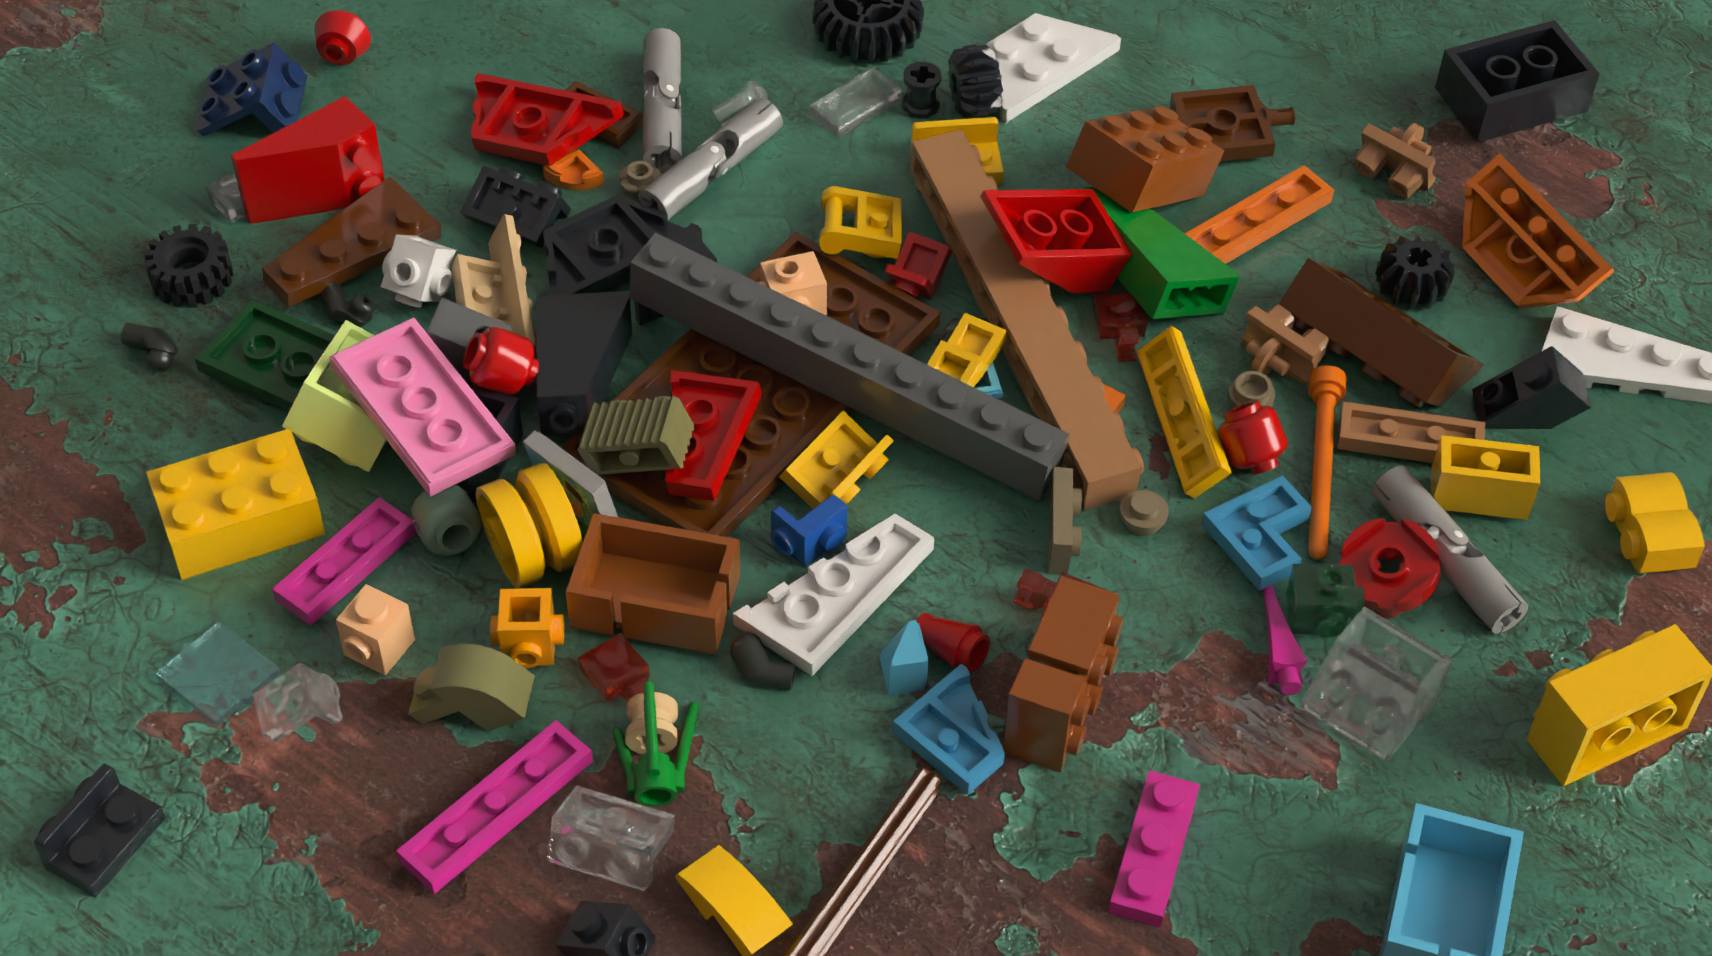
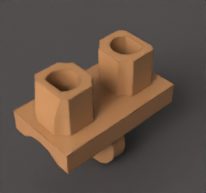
M1368 123L1361 132L1362 147L1354 160L1355 170L1369 179H1374L1383 166L1391 169L1394 173L1388 179L1389 188L1405 199H1408L1420 186L1429 190L1435 182V176L1432 175L1435 158L1428 155L1431 151V146L1421 141L1424 134L1422 126L1413 123L1405 132L1397 127H1393L1387 133Z
M1279 304L1266 312L1257 306L1253 307L1247 312L1248 326L1241 341V344L1246 347L1245 351L1255 357L1251 370L1267 375L1273 369L1282 376L1287 374L1304 387H1307L1310 372L1318 367V363L1326 354L1328 337L1315 328L1309 329L1302 336L1293 331L1295 319L1290 311Z

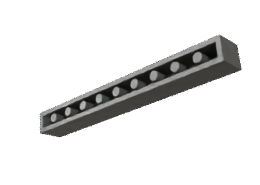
M654 233L630 262V299L1038 501L1042 499L1051 485L1053 468H1062L1069 433L666 237Z

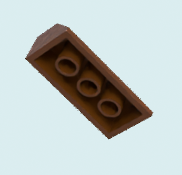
M1307 258L1279 302V305L1291 312L1295 319L1294 325L1305 332L1309 329H1317L1328 337L1327 347L1345 358L1351 352L1364 361L1360 367L1361 370L1383 383L1387 377L1401 386L1397 393L1420 408L1425 402L1441 406L1477 374L1483 366L1482 362L1340 270Z

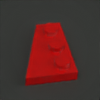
M671 370L672 396L679 398L694 423V431H691L692 438H689L690 445L687 446L688 453H685L686 460L683 461V468L666 470L665 482L670 495L715 501L762 397L760 384L756 381Z

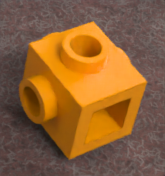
M500 589L498 615H491L490 619L491 646H500L502 653L511 657L524 668L554 665L555 645H564L565 630L564 615L555 614L552 589Z

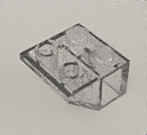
M1363 607L1336 639L1304 695L1300 707L1384 760L1389 761L1440 697L1453 659L1368 608Z

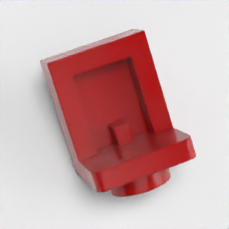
M909 232L895 265L887 264L884 273L892 286L916 299L919 295L932 300L952 255L951 247Z

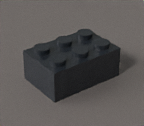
M1553 20L1444 50L1435 89L1475 141L1481 142L1588 112L1600 73L1559 24Z

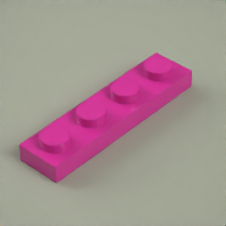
M555 720L397 849L396 853L399 863L433 894L437 893L593 762L592 750Z

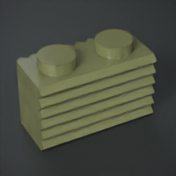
M658 396L653 400L646 398L644 401L637 399L635 402L632 400H614L609 404L602 402L601 405L594 402L591 406L577 451L587 467L597 475L683 468V461L686 460L685 453H688L687 446L690 445L689 438H692L691 431H694V423L680 399L675 396Z

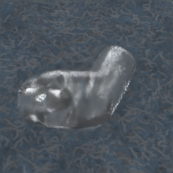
M747 82L742 86L738 94L713 107L712 110L721 126H723L756 99L764 98L768 100L767 90L758 82Z

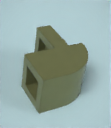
M475 644L443 646L440 650L437 665L419 673L414 683V695L408 715L423 725L459 711L489 732L525 718L535 675L511 657L489 647Z

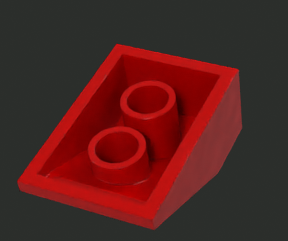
M346 96L231 155L245 218L250 224L345 209L385 180L375 124Z
M1093 189L984 190L980 196L1018 264L1071 293L1108 292L1133 255Z

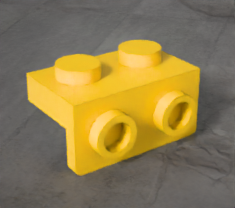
M842 411L779 477L812 509H815L833 494L847 505L861 490L854 482L862 474L870 480L889 459L883 452L894 440L886 434L877 443L845 411Z

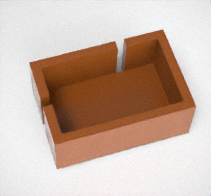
M1155 106L1151 109L1133 110L1130 113L1107 115L1103 118L1085 121L1066 168L1130 212L1135 213L1204 196L1224 150L1212 143V137L1206 132L1196 128H1188V126L1178 120L1179 116L1171 109Z
M593 513L566 589L570 628L613 636L616 628L623 629L624 638L717 655L727 622V610L730 611L740 579L739 539Z
M1064 576L1060 577L1028 649V656L1041 661L1039 663L1025 658L1009 693L1003 750L1006 754L1058 772H1062L1069 754L1074 756L1079 754L1087 729L1086 726H1083L1087 714L1095 715L1103 692V686H1100L1103 675L1110 677L1117 661L1119 647H1116L1124 623V618L1117 616L1119 594Z

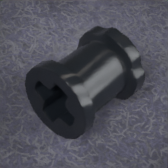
M915 62L907 66L903 72L907 93L902 99V108L910 117L927 119L937 114L940 109V98L936 95V88L940 85L942 76L940 69L932 63Z

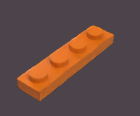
M1303 165L1184 234L1227 264L1331 203L1334 189Z

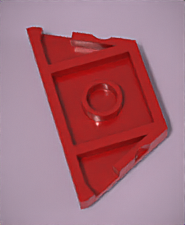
M477 73L474 79L477 99L473 100L475 120L472 123L471 139L475 150L551 166L623 117L624 112L620 101Z

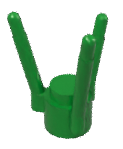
M646 681L643 684L646 753L638 758V763L635 766L629 747L626 745L622 729L616 727L613 729L612 734L626 776L627 795L634 796L635 800L641 805L656 807L670 804L676 799L677 792L685 791L684 773L699 705L693 701L688 706L675 764H673L667 754L658 752L654 684L651 681Z

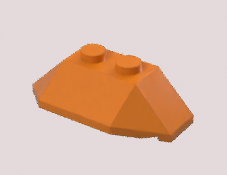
M1500 153L1465 183L1464 196L1466 201L1463 217L1462 248L1519 309L1579 302L1615 272L1597 251Z

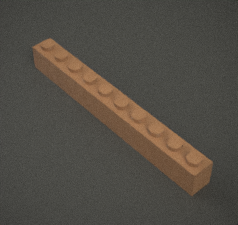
M962 129L913 141L910 173L947 245L951 247L952 255L983 316L987 317L989 323L1006 330L1007 341L1001 351L1034 416L1070 434L1062 468H1073V488L1082 489V510L1085 511L1120 501L1127 494L1137 491L1140 475L1144 473L1141 454L1136 447L1131 448L1124 435V425L1117 411L1112 412L1105 399V390L1101 379L1097 375L1093 376L1087 366L1083 345L1080 341H1074L1068 330V320L1063 308L1060 306L1056 307L1050 296L1048 280L1018 264L980 198L984 190L998 189L993 177L986 176L977 147L975 145L970 146Z

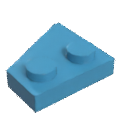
M962 663L893 720L892 733L967 795L1004 763L1005 752L996 732L992 731L988 725L989 716L982 700H977L970 685V673Z

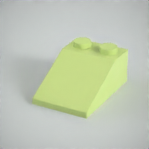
M345 320L304 381L282 427L285 429L290 428L291 432L295 433L302 441L316 444L337 455L344 463L358 466L369 472L387 440L332 370L329 356L375 335Z

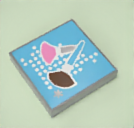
M534 430L523 441L532 466L542 462L546 463L553 470L569 499L576 519L589 527L593 513L618 517L605 480L539 431L536 432Z

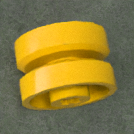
M541 462L518 471L515 488L505 479H497L477 487V506L490 546L504 574L515 588L521 589L542 580L545 562L549 567L558 572L575 566L583 544L580 528L561 483L546 463Z

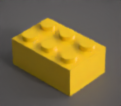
M290 428L146 472L181 580L326 535L315 491Z
M1676 624L1657 633L1653 630L1644 632L1630 645L1615 652L1612 649L1602 651L1588 664L1573 671L1566 668L1555 673L1545 684V693L1539 707L1534 712V720L1526 740L1564 787L1687 729L1712 678V666Z

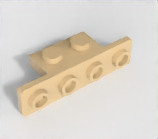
M503 214L488 243L491 261L457 254L453 261L451 270L456 303L509 324L513 329V333L526 337L531 341L535 356L537 351V333L533 331L531 320L532 301L527 297L526 267L522 266L519 252L521 237L516 233L514 217Z

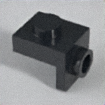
M580 901L557 941L556 947L564 956H647L655 942V935L629 904Z

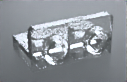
M576 785L552 816L547 859L553 864L645 891L651 884L654 860L673 833L675 815Z

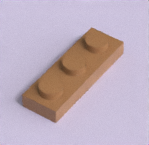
M1343 401L1340 411L1337 449L1433 463L1441 435L1485 440V422Z

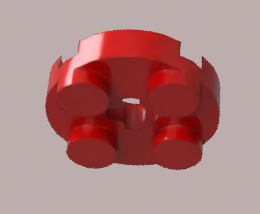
M1384 518L1374 519L1357 527L1344 541L1340 560L1342 585L1352 600L1360 606L1374 611L1380 617L1394 618L1401 612H1407L1420 606L1433 594L1440 581L1437 544L1423 527L1412 521L1401 519L1400 524L1396 522L1385 523ZM1385 558L1389 562L1396 559L1402 562L1399 564L1398 572L1386 574L1380 571L1381 564L1379 561Z

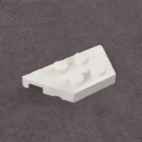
M1035 13L985 44L995 52L996 60L999 62L1000 74L1002 75L1001 82L1004 91L1002 92L1003 102L999 110L1001 120L1005 123L1009 122L1120 50L1121 37L1116 34Z

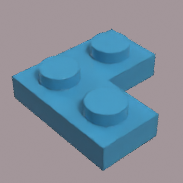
M1282 475L1204 512L1202 526L1260 591L1299 572L1302 559L1282 538L1280 533L1309 520L1312 507Z

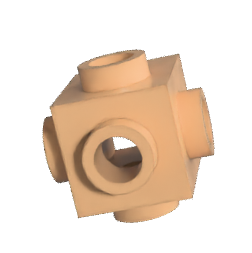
M814 251L760 262L761 282L758 283L827 315V282Z

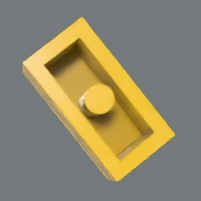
M1441 435L1430 471V494L1444 510L1528 520L1540 486L1539 446Z

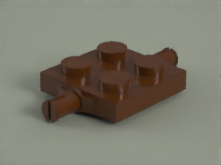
M1254 85L1171 93L1170 108L1179 116L1178 120L1188 126V128L1200 129L1212 137L1211 142L1224 150L1220 161L1273 156L1276 143L1270 127L1295 124L1296 118L1293 107L1269 110L1259 100Z

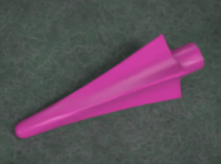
M1270 585L1262 589L1267 621L1268 685L1280 683L1283 694L1294 695L1302 689L1301 684L1304 682L1300 672L1308 661L1284 617L1274 587Z

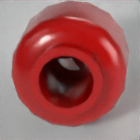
M489 327L482 333L477 332L472 336L464 353L463 366L465 369H468V375L473 384L512 396L519 392L524 385L530 386L538 373L539 361L534 358V347L528 338L500 327Z
M1256 400L1237 406L1223 414L1225 421L1219 426L1218 436L1232 467L1236 469L1250 468L1252 474L1257 475L1279 465L1277 457L1287 449L1288 439L1274 408L1261 406L1259 401Z

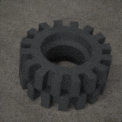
M188 224V230L182 231L181 225L173 226V234L169 235L164 230L159 233L160 241L152 239L149 242L150 250L145 249L144 262L152 290L156 296L160 295V299L167 304L172 299L173 306L181 308L183 302L188 301L189 308L197 307L196 300L203 299L206 305L213 302L211 294L214 293L220 297L225 293L223 286L230 287L233 268L228 248L218 231L212 234L211 227L204 225L198 231L197 224ZM188 262H202L194 268L176 269Z

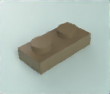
M1053 468L1049 494L1048 574L1068 575L1071 556H1080L1082 529L1081 527L1073 526V517H1080L1082 489L1073 488V468Z

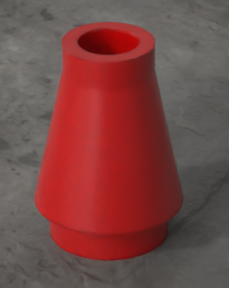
M926 612L921 614L916 620L920 624L924 645L953 669L962 663L969 672H975L984 663L990 649V638L982 632L980 626L936 617Z

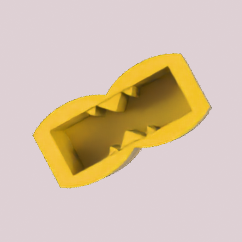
M1673 472L1616 477L1611 493H1608L1605 498V511L1608 519L1616 523L1621 533L1620 545L1623 556L1626 559H1630L1638 573L1696 568L1705 547L1704 539L1696 517L1688 509L1686 496L1677 476Z

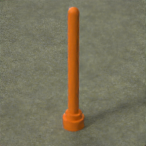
M1320 366L1313 369L1309 374L1308 394L1317 405L1310 505L1312 508L1308 537V554L1314 560L1324 559L1328 551L1335 409L1346 395L1347 376L1343 370L1334 366Z

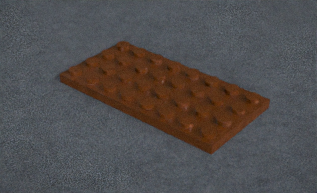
M798 232L792 234L763 261L814 251L827 282L826 316L908 356L940 325L941 312L841 256L823 252L819 244ZM760 265L747 277L756 282H761ZM689 329L614 400H632L635 402L637 399L642 401L646 398L653 400L658 396L672 397L671 370L759 382L762 397L715 501L670 495L665 482L666 470L601 474L598 476L605 480L610 493L663 526L728 537L783 482L779 476L842 411L850 415L854 409L693 329ZM577 433L561 448L587 467L577 451L583 433Z

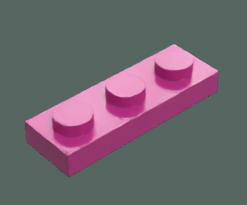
M377 498L272 588L275 601L311 626L417 533L413 526V520L382 498Z
M1149 770L1113 890L1108 913L1161 928L1200 784Z

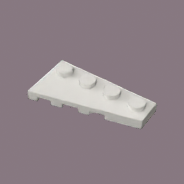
M1557 306L1542 351L1550 346L1558 350L1583 372L1586 388H1591L1593 382L1619 385V392L1638 394L1639 391L1644 389L1659 390L1664 398L1712 404V353Z
M893 514L846 543L845 551L830 560L822 558L808 567L806 575L789 585L783 582L767 592V599L750 608L747 604L734 612L733 625L743 632L757 635L763 645L813 676L934 550V537L897 514Z

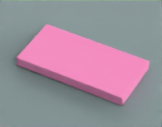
M411 318L329 356L332 370L430 497L516 455L513 440L415 318Z

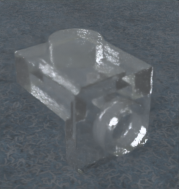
M302 663L297 664L253 694L262 736L274 742H278L315 716L332 725L343 719L338 702L340 691L334 680L325 673L320 674Z

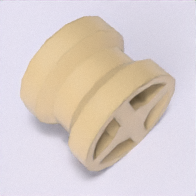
M654 692L658 752L667 753L677 745V729L673 723L678 718V703L667 694ZM644 693L630 698L626 710L627 719L631 724L626 728L625 742L629 749L639 754L646 753Z

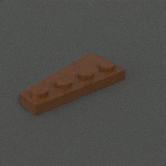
M388 177L381 184L374 187L263 267V282L288 307H291L321 293L330 284H341L383 265L386 255L392 250L396 234L418 236L433 242L441 238V224L397 182Z

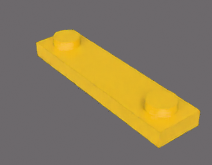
M1170 326L1136 352L1184 493L1196 499L1230 475L1231 470L1181 331Z

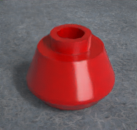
M344 10L328 11L320 15L315 23L314 33L317 51L322 58L332 64H350L369 49L371 44L369 29L357 15Z

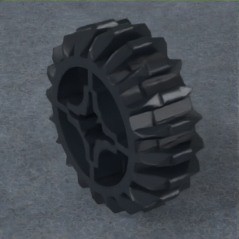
M921 0L814 1L812 22L818 41L825 44L826 51H837L839 58L851 56L854 63L859 59H868L872 64L874 59L877 58L888 62L892 54L902 57L905 49L914 48V43L920 38V33L923 30L924 8L922 7Z

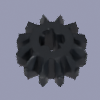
M977 44L953 50L948 60L949 71L947 73L952 100L955 102L957 112L964 118L973 116L974 118L986 117L988 114L997 113L1003 102L1002 92L1004 90L1001 82L1002 75L999 70V62L996 60L995 52L987 45L977 46Z
M1419 235L1413 241L1400 236L1395 244H1387L1382 251L1375 271L1376 281L1379 283L1380 294L1391 296L1393 305L1403 302L1408 304L1411 311L1417 304L1430 309L1435 301L1443 302L1444 297L1448 294L1455 274L1453 270L1455 264L1450 262L1449 250L1437 248V240L1426 243L1421 240Z

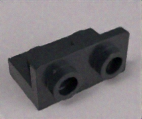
M482 166L460 213L466 219L494 230L503 214L511 215L514 217L516 233L520 235L521 240L542 248L544 245L543 230L553 226L558 214L568 217L571 208L561 197L562 191L549 183L539 181L536 186L525 182V178L521 174L507 167H500L499 171Z
M104 763L93 776L87 777L80 783L73 798L56 816H52L43 824L34 841V845L46 870L96 898L166 817L162 806L120 784L115 769Z

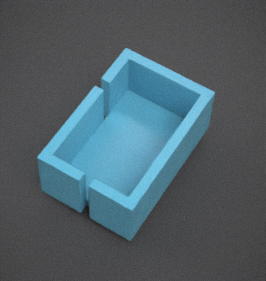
M1415 803L1403 839L1396 873L1397 878L1393 887L1379 956H1502L1524 831Z

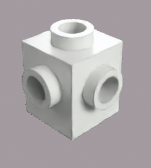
M396 234L392 250L386 255L383 262L382 272L384 277L381 287L396 292L395 300L410 306L422 307L423 301L440 302L451 284L452 272L450 268L456 250L418 236Z

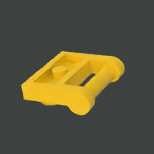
M838 186L828 187L822 192L821 208L825 212L824 228L819 233V246L823 252L835 255L846 249L862 252L873 258H898L902 244L901 198ZM845 210L855 212L854 228L842 226V213Z

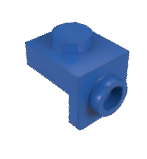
M834 494L799 521L781 506H777L771 511L770 537L772 543L781 554L793 557L804 568L824 552L835 550L847 536V505Z

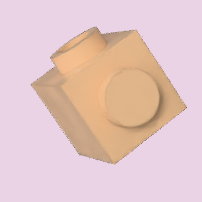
M367 584L336 619L344 656L385 676L415 641L408 604Z

